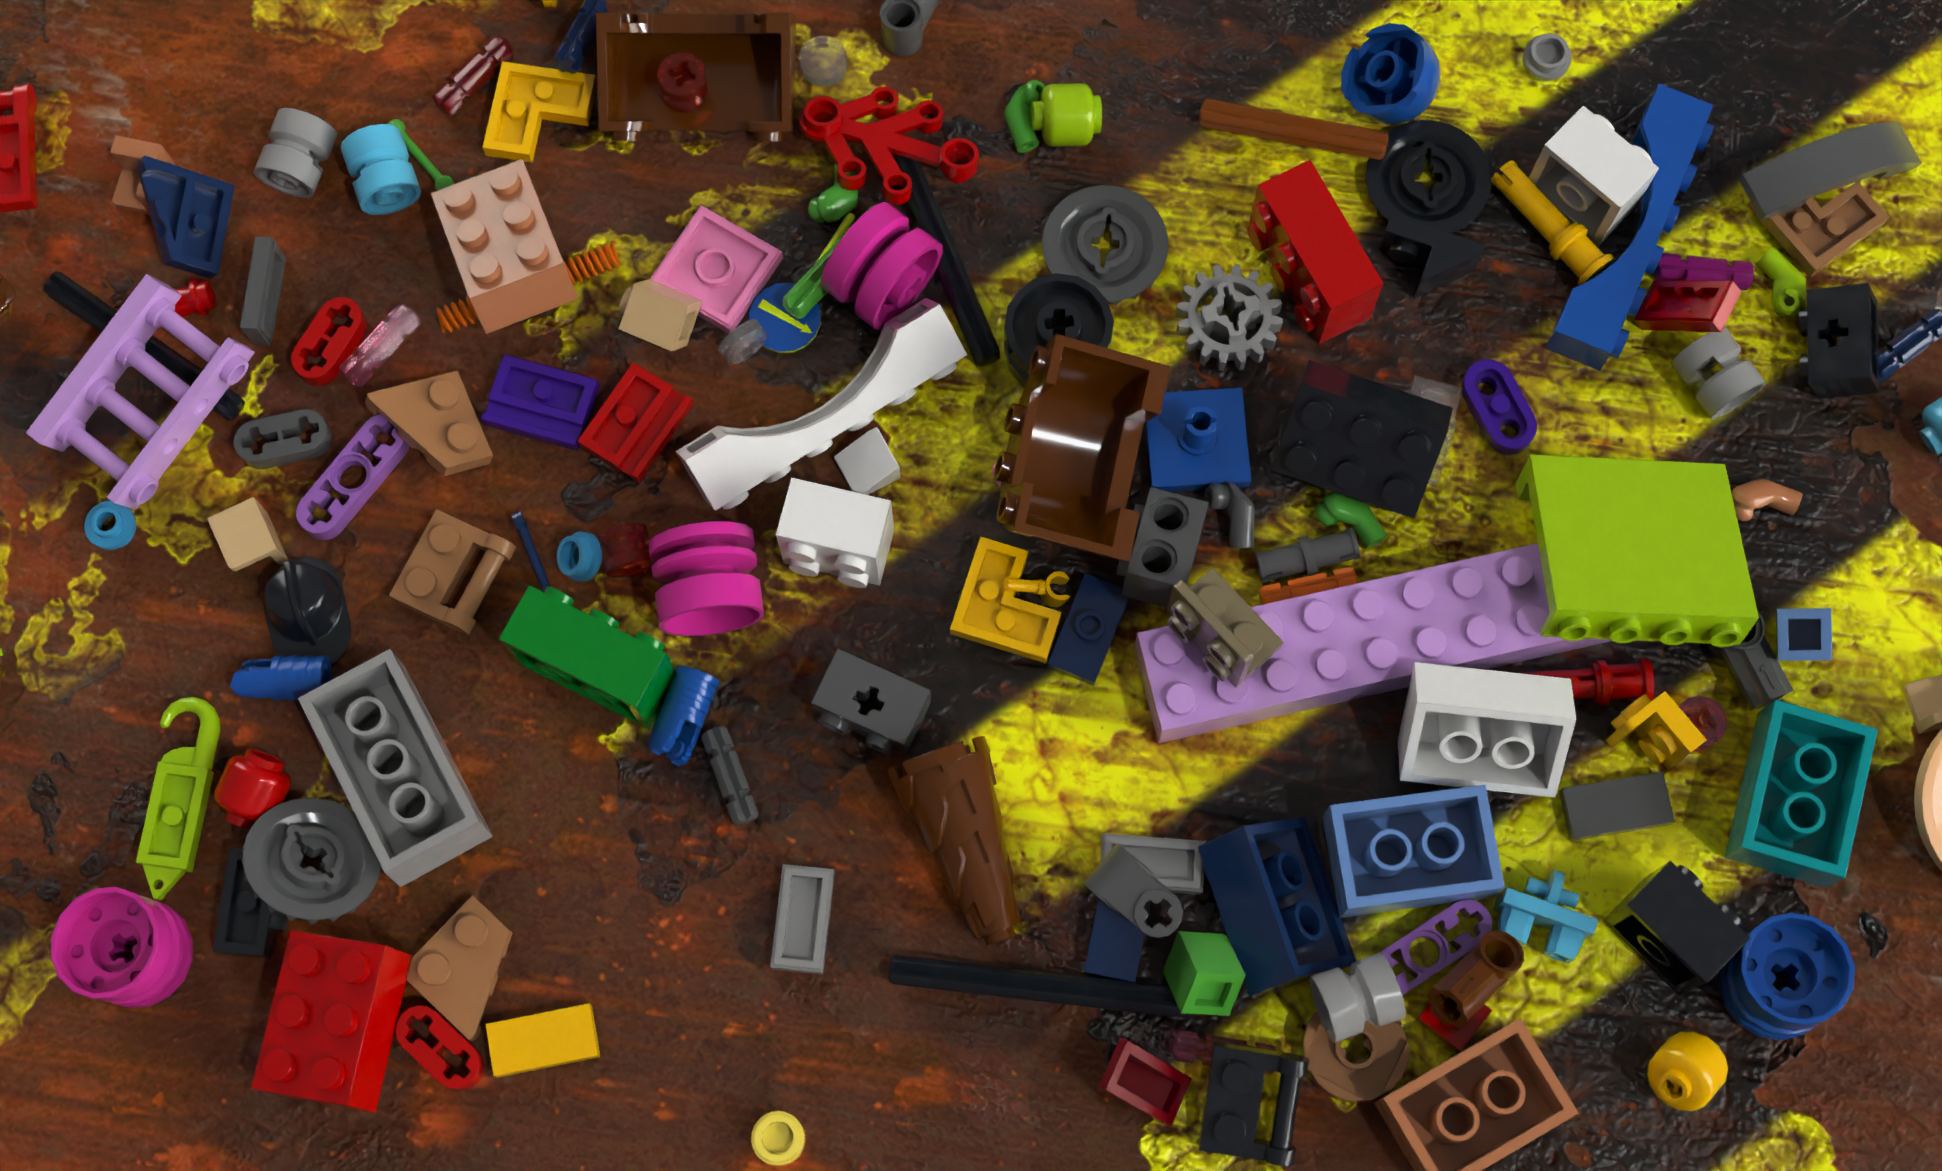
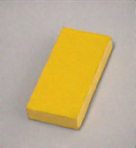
M590 1003L486 1024L493 1076L496 1078L600 1057L593 1008Z

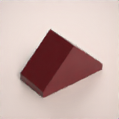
M1120 1038L1096 1094L1161 1124L1172 1127L1192 1078L1132 1042Z

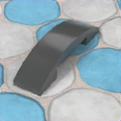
M1880 122L1842 131L1796 148L1744 173L1739 178V181L1760 219L1763 220L1801 207L1810 197L1875 175L1878 180L1917 168L1922 162L1899 122Z

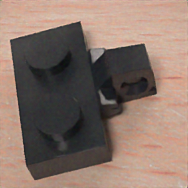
M229 849L213 952L220 955L270 958L274 930L287 931L288 917L278 911L270 913L268 905L263 900L254 898L252 887L249 882H245L243 863H241L243 849Z

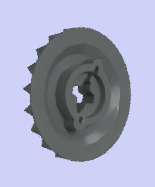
M1091 186L1070 194L1052 211L1043 231V258L1048 267L1049 275L1058 273L1078 276L1096 286L1108 302H1112L1117 306L1121 301L1129 298L1136 299L1145 289H1151L1159 274H1162L1168 253L1167 230L1158 211L1139 194L1119 186ZM1106 224H1110L1109 238H1111V245L1119 248L1110 250L1109 255L1106 256L1104 267H1101L1099 248L1091 245L1100 243L1101 237H1104Z
M318 798L294 799L276 805L258 818L248 832L244 842L241 861L244 867L245 882H249L252 887L254 898H260L268 905L270 913L278 911L285 914L290 922L298 918L308 920L311 925L318 920L330 919L334 922L339 916L348 912L353 914L363 901L368 900L377 884L381 865L355 812L339 803ZM306 853L311 858L320 855L323 858L320 864L321 871H317L312 866L305 869L300 867L303 854Z

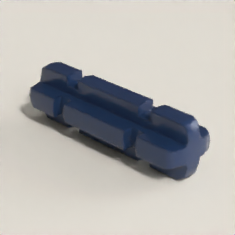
M584 0L578 13L562 40L563 43L560 44L554 55V60L557 62L556 68L559 71H568L574 74L580 70L585 60L584 57L589 53L597 37L596 13H609L605 0Z
M1932 309L1921 320L1912 324L1888 342L1885 347L1878 350L1879 382L1885 380L1895 370L1901 368L1929 347L1932 342L1942 337V310Z

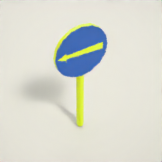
M848 213L818 260L850 228L855 220L853 213ZM776 283L765 288L754 299L749 311V326L755 339L766 349L777 353H792L806 347L816 337L821 325V309L818 303L801 319H796L784 309L782 305L783 297L795 285L793 283Z

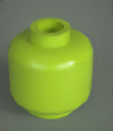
M1084 83L1047 85L1042 91L1041 100L1032 101V130H1041L1044 143L1050 147L1088 145L1093 135L1100 134L1102 104L1100 95H1093L1090 87Z

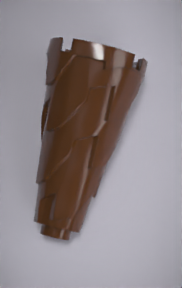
M979 736L972 739L975 752L971 753L969 745L965 746L964 742L960 741L902 762L906 776L903 775L901 767L898 766L889 768L887 772L891 785L894 787L906 815H911L924 846L933 856L953 904H958L974 939L983 936L986 946L1016 936L1013 925L1021 923L1013 889V884L1016 882L1002 833V815L994 785L997 783L990 758V748L985 736Z

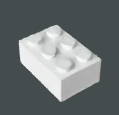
M1414 662L1398 736L1400 781L1453 787L1486 785V790L1556 797L1576 722L1571 679Z

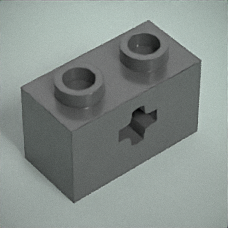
M837 649L811 704L814 714L820 716L818 723L823 727L841 735H845L847 730H851L866 737L864 744L869 748L891 756L894 750L904 755L907 754L932 701L931 690ZM872 698H876L881 712L871 709L867 716L862 715L859 702L868 704Z

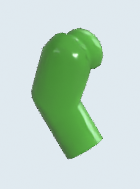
M836 163L834 164V186L809 202V215L817 223L835 222L855 209L858 203V190H846L838 184ZM853 171L845 173L848 176L858 175V173Z

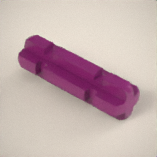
M1662 253L1655 269L1656 280L1733 281L1740 290L1749 289L1754 278V266L1748 261L1733 260L1732 264H1727L1726 259L1687 255L1685 260L1681 259L1680 254Z

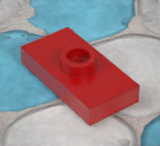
M1654 280L1634 321L1642 330L1722 332L1742 291L1733 281Z

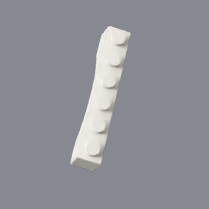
M925 298L884 324L878 342L862 370L843 391L822 407L796 420L769 427L734 428L716 426L675 452L703 499L715 511L721 507L723 509L733 508L742 503L749 496L748 490L763 481L765 483H772L784 477L791 470L790 464L805 455L807 457H814L826 451L833 444L832 438L847 429L849 431H856L868 425L874 419L873 413L887 404L895 406L905 402L916 393L915 387L929 378L931 380H938L947 376L957 368L956 362L965 357L967 353L941 305Z

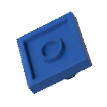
M1242 388L1165 392L1161 414L1145 422L1150 487L1168 492L1206 490L1212 483L1223 484L1224 481L1234 483L1238 488L1250 487L1251 472Z

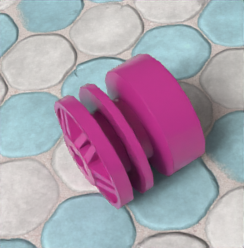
M730 521L701 522L668 529L655 535L648 542L651 561L655 562L651 566L653 580L666 584L655 592L660 631L678 636H706L739 630L757 623L764 617L760 579L747 574L757 567L756 553L752 551L754 548L752 528L745 524Z
M119 887L95 888L75 898L59 916L51 936V959L58 977L75 993L127 1008L150 1007L170 997L185 980L193 960V938L186 920L171 906Z

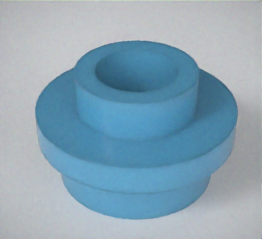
M112 501L101 502L94 506L86 516L84 523L85 534L89 541L100 549L116 550L122 548L134 537L136 531L135 515L128 507L115 504ZM115 517V526L108 531H102L103 523L108 518Z
M576 532L571 536L565 537L559 544L557 550L558 567L564 575L569 576L574 581L586 582L591 580L597 574L602 564V549L598 539L590 532Z

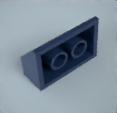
M1305 817L1245 825L1198 846L1205 876L1210 882L1220 911L1221 923L1228 934L1231 946L1246 975L1244 984L1249 996L1280 990L1308 981L1311 976L1337 967L1341 970L1351 967L1352 963L1357 962L1342 919L1339 917L1336 902Z

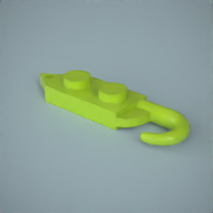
M196 697L181 698L171 703L164 711L160 721L162 728H168L178 714L193 712L200 719V728L195 747H181L171 750L158 762L136 863L143 866L152 896L157 901H161L185 872L193 873L214 776L212 767L220 735V718L211 704L206 700ZM163 881V887L158 890V883Z

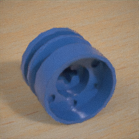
M1797 913L1782 914L1765 920L1747 934L1750 939L1720 969V994L1726 1010L1738 1025L1758 1037L1778 1041L1800 1037L1829 1019L1844 1007L1854 989L1855 966L1848 945L1831 926L1814 916ZM1776 974L1781 975L1785 980L1780 991L1772 985L1776 979Z

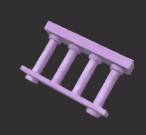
M148 274L143 277L26 432L39 444L62 452L68 446L72 445L118 481L107 498L115 504L135 510L140 504L147 502L155 494L160 477L229 386L236 384L243 378L248 370V361L255 353L248 346L229 337L221 347L175 312V304L182 295L168 284ZM163 327L208 362L191 386L145 351V344L157 328ZM128 367H134L178 402L161 426L115 391L116 382ZM103 406L148 442L131 466L85 430V423L97 407Z

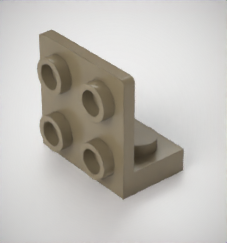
M1214 568L1210 569L1190 588L1183 580H1179L1172 587L1166 613L1170 616L1167 619L1168 625L1183 642L1189 643L1192 640L1205 654L1202 658L1203 662L1219 680L1224 681L1228 678L1235 687L1239 686L1282 647L1284 642Z

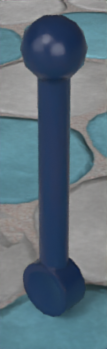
M521 510L512 513L511 516L541 590L545 592L548 586L551 587L529 533Z

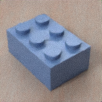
M1486 785L1330 805L1322 816L1340 918L1456 903L1466 899L1493 898L1505 888Z

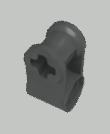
M1119 843L1113 847L1084 882L1086 887L1117 913L1124 915L1137 928L1150 937L1161 938L1168 936L1179 927L1182 921L1183 908L1177 896L1153 876L1152 871ZM1165 899L1172 905L1167 913L1173 920L1168 926L1163 922H1159L1153 927L1147 922L1150 911L1145 906L1150 900L1158 904Z

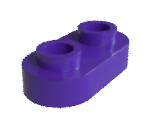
M1484 359L1475 362L1469 367L1462 380L1461 393L1490 447L1501 454L1514 455L1524 451L1536 435L1537 421L1512 373L1504 364L1496 360ZM1481 383L1488 384L1492 387L1494 393L1484 395L1478 390L1477 385ZM1504 425L1511 426L1516 431V436L1512 438L1506 437L1502 434L1500 427Z

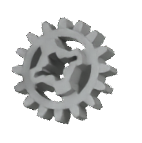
M1239 264L1233 266L1231 274H1224L1220 265H1214L1212 278L1208 279L1206 275L1199 272L1196 274L1194 282L1196 288L1187 285L1183 288L1181 298L1185 302L1177 304L1175 315L1183 320L1178 322L1176 332L1180 336L1189 335L1184 348L1186 352L1194 351L1197 348L1202 351L1200 364L1204 365L1212 357L1217 359L1219 371L1225 369L1227 361H1234L1238 370H1244L1246 357L1250 356L1252 360L1259 363L1263 359V347L1273 350L1277 340L1274 333L1280 332L1283 323L1282 318L1275 316L1280 313L1282 302L1280 299L1269 300L1274 287L1271 282L1261 287L1256 284L1258 271L1254 270L1246 278L1241 276ZM1212 294V303L1202 306L1201 311L1197 312L1201 302ZM1223 306L1225 309V313L1229 314L1230 319L1237 320L1235 329L1233 326V322L1229 321L1228 316L1221 315ZM1257 323H1261L1258 332L1251 339L1246 340L1247 330L1254 329Z

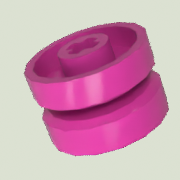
M882 202L865 212L844 234L824 267L821 285L824 290L842 303L847 304L855 301V314L874 329L881 330L887 321L907 310L921 294L939 265L943 254V247L940 242L920 228L909 231V218L891 204Z

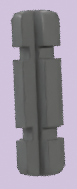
M720 726L702 734V741L708 756L713 757L710 763L724 800L729 801L726 807L732 822L735 825H742L753 821L758 817L759 812L752 795L748 796L750 788L736 751L731 750L734 745L728 729L725 726Z

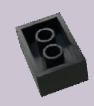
M1309 360L1271 470L1415 518L1446 438L1453 408Z

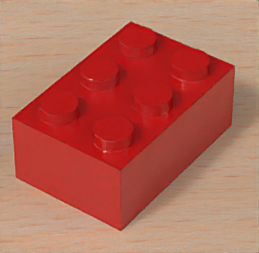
M1311 160L1258 184L1249 225L1247 226V233L1254 248L1258 252L1264 250L1271 262V275L1278 289L1281 292L1288 291L1295 303L1294 314L1302 330L1305 333L1311 332L1319 345L1370 320L1384 283Z
M290 930L251 1089L284 1097L376 1113L412 955L386 945Z

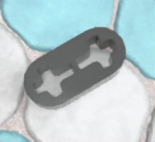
M310 409L251 420L244 423L234 436L236 453L249 467L255 469H268L314 459L323 455L332 443L330 426L318 412ZM311 424L315 431L319 432L313 433L311 435V442L304 444L300 437L296 436L304 434V426ZM262 435L269 443L262 446L263 453L256 455L248 447L255 445L256 436Z

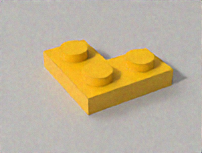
M502 61L482 147L485 155L511 160L523 159L524 162L533 163L542 120L589 126L598 87L596 75L579 72L572 74L568 71L561 72L558 69Z
M980 536L950 627V634L1046 663L1062 612L1015 598V591H1005L1003 584L1006 578L1021 579L1028 558V551Z

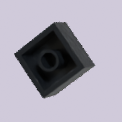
M1669 861L1644 877L1603 921L1678 995H1681L1708 983L1750 937L1741 929L1743 923L1734 911L1724 904L1718 903L1716 905L1701 891L1703 884L1691 870L1682 865L1677 867Z

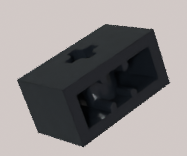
M1869 283L1807 290V307L1799 310L1801 335L1808 339V353L1800 355L1802 382L1809 383L1818 399L1879 393L1877 299ZM1837 337H1842L1839 339L1838 347H1833L1837 344Z

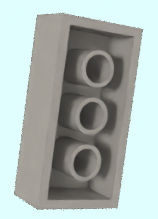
M391 649L298 698L384 873L400 887L493 837L406 667Z

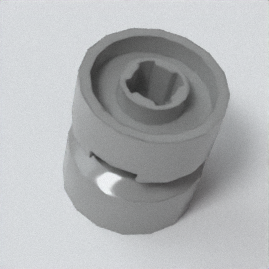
M294 108L278 109L268 134L273 144L264 145L253 173L260 181L277 191L300 198L313 197L323 172L318 163L327 161L337 137V132L324 120L305 111Z
M1725 326L1722 332H1709L1681 351L1671 362L1687 386H1697L1698 391L1695 398L1711 420L1734 410L1766 385V382L1750 360H1740L1738 358L1741 348ZM1720 363L1723 369L1712 376L1709 370Z
M1381 952L1352 963L1349 974H1346L1337 967L1309 978L1315 1007L1323 1027L1333 1043L1361 1034L1366 1021H1369L1372 1025L1384 1026L1406 1017L1404 1000L1399 984L1389 962Z

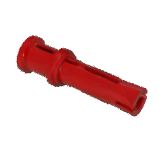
M1648 657L1639 658L1637 663L1607 665L1605 660H1596L1587 669L1545 670L1522 673L1571 679L1574 700L1591 699L1594 704L1599 706H1607L1610 700L1638 699L1644 694L1651 701H1653L1654 674Z

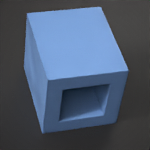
M1776 608L1777 660H1832L1831 608Z

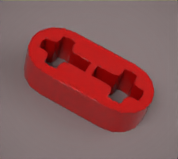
M337 297L327 301L294 347L291 354V364L295 372L306 384L324 386L331 383L338 376L364 337L367 330V320L358 304L352 299ZM348 315L353 322L349 328L341 325L337 329L333 320L337 316L345 318ZM322 354L326 364L322 368L314 365L310 369L306 360L310 356L318 358Z
M421 1005L410 1007L401 1014L395 1029L398 1042L439 1083L452 1090L463 1091L471 1089L480 1081L485 1068L482 1054L443 1015L428 1006ZM431 1018L433 1022L428 1029L439 1042L434 1047L421 1039L412 1042L411 1038L415 1034L414 1029L411 1027L413 1021L418 1019L426 1022ZM446 1049L461 1058L467 1053L469 1054L470 1058L467 1060L466 1066L470 1072L465 1078L457 1074L451 1078L447 1075L451 1071L452 1066L442 1056Z

